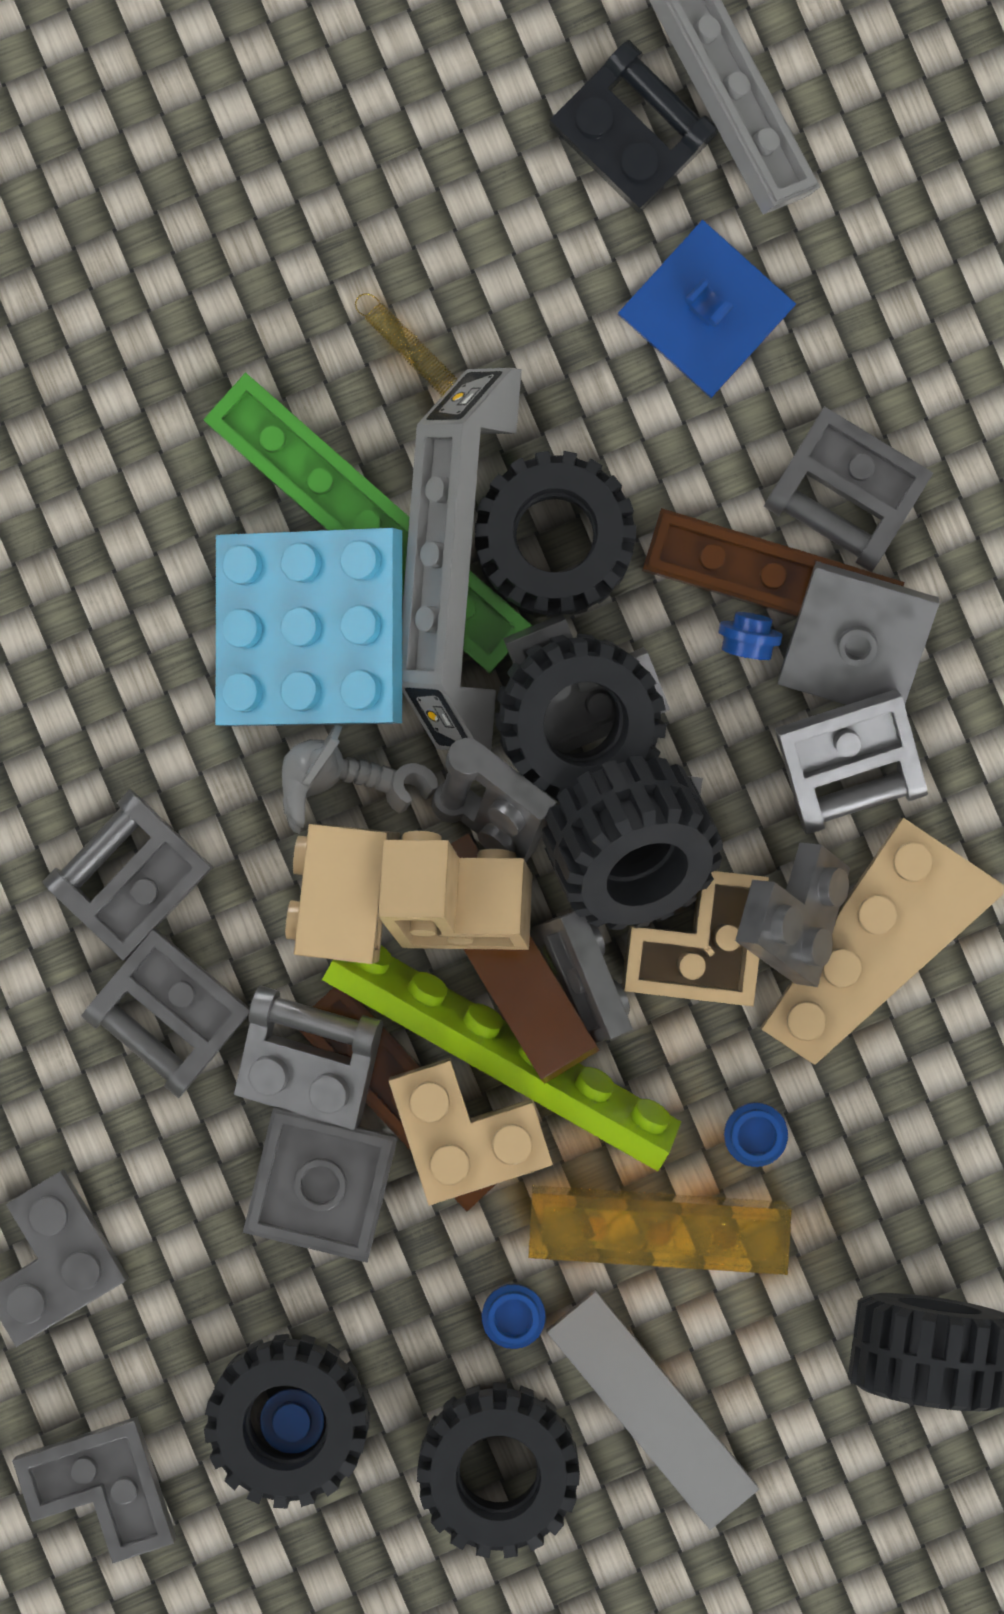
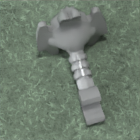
M336 724L326 740L309 739L298 743L285 755L282 765L284 814L292 831L300 834L305 822L306 798L329 790L339 779L346 783L353 781L356 785L364 784L365 787L369 788L374 786L376 790L385 792L387 802L391 808L400 814L406 811L413 801L410 794L405 790L404 784L415 786L419 790L420 795L427 800L432 797L439 787L437 778L430 769L417 763L405 764L396 770L384 765L379 767V764L374 762L368 764L366 760L362 759L358 761L351 757L343 759L342 753L337 747L340 742L338 737L343 726Z

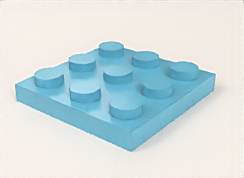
M396 528L216 535L215 725L283 726L402 723V530Z

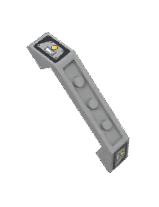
M467 369L417 424L402 606V692L436 749L449 750L455 741L463 738L474 739L490 751L492 748L496 690L460 687L480 434H517L522 369Z

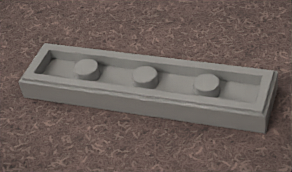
M649 0L762 214H767L806 198L820 188L815 175L722 0Z
M596 1289L546 1329L552 1340L709 1530L713 1529L759 1490L758 1485Z

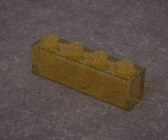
M532 1185L528 1258L788 1275L792 1210L785 1201Z

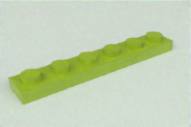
M382 945L378 962L366 964L332 960L322 978L326 983L657 1172L669 1155L682 1121L671 1116L662 1105L650 1099L639 1098L615 1084L603 1071L593 1067H585L580 1063L544 1084L509 1025L494 1009L484 1004L469 1001L448 989L438 977L427 972H419L392 957L389 951Z

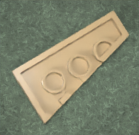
M900 818L838 911L832 933V953L827 964L823 966L818 987L799 985L791 981L760 1029L816 1065L1004 894V885L905 818Z

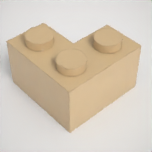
M309 824L307 836L298 835L294 849L293 874L303 875L300 901L291 900L289 903L285 929L286 939L295 940L294 955L373 964L379 961L383 922L378 917L383 840H399V832L330 824Z
M429 831L405 832L402 835V840H383L378 917L402 948L529 950L533 875L524 858H516V853L512 851L484 849L478 851L477 858H459L449 840H442V836Z
M720 871L711 872L714 880L707 889L699 890L696 894L697 899L695 902L692 933L648 927L635 928L629 925L622 979L624 991L754 1007L759 958L735 940L752 880L768 881L769 877Z
M451 1058L389 1078L391 1091L429 1206L553 1165L531 1099L470 1118Z

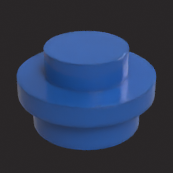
M735 612L734 621H721L718 633L724 636L721 647L723 651L756 660H770L774 646L781 645L783 635L771 629L773 622L771 618L749 612Z
M758 1102L747 1103L735 1109L728 1117L724 1127V1141L728 1151L737 1161L751 1167H762L773 1163L782 1155L788 1141V1129L784 1118L773 1107Z
M506 1284L498 1287L487 1297L483 1305L482 1324L484 1330L493 1342L504 1348L519 1349L530 1345L540 1336L545 1325L546 1316L542 1300L535 1291L521 1284Z
M286 1388L274 1393L265 1403L260 1417V1426L266 1441L275 1449L285 1453H300L311 1448L320 1438L325 1422L324 1411L319 1402L311 1394L300 1388Z

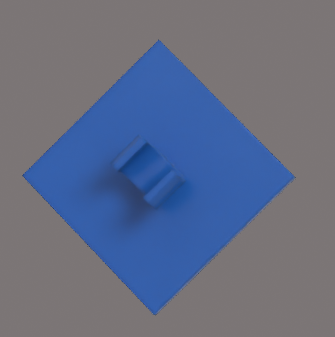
M702 220L618 312V316L707 396L712 398L796 306V303Z

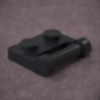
M627 40L609 57L604 66L550 119L549 126L635 211L640 213L710 143L718 133V129L706 115L700 119L640 60L643 53L630 40ZM622 79L637 91L683 137L672 150L611 92Z

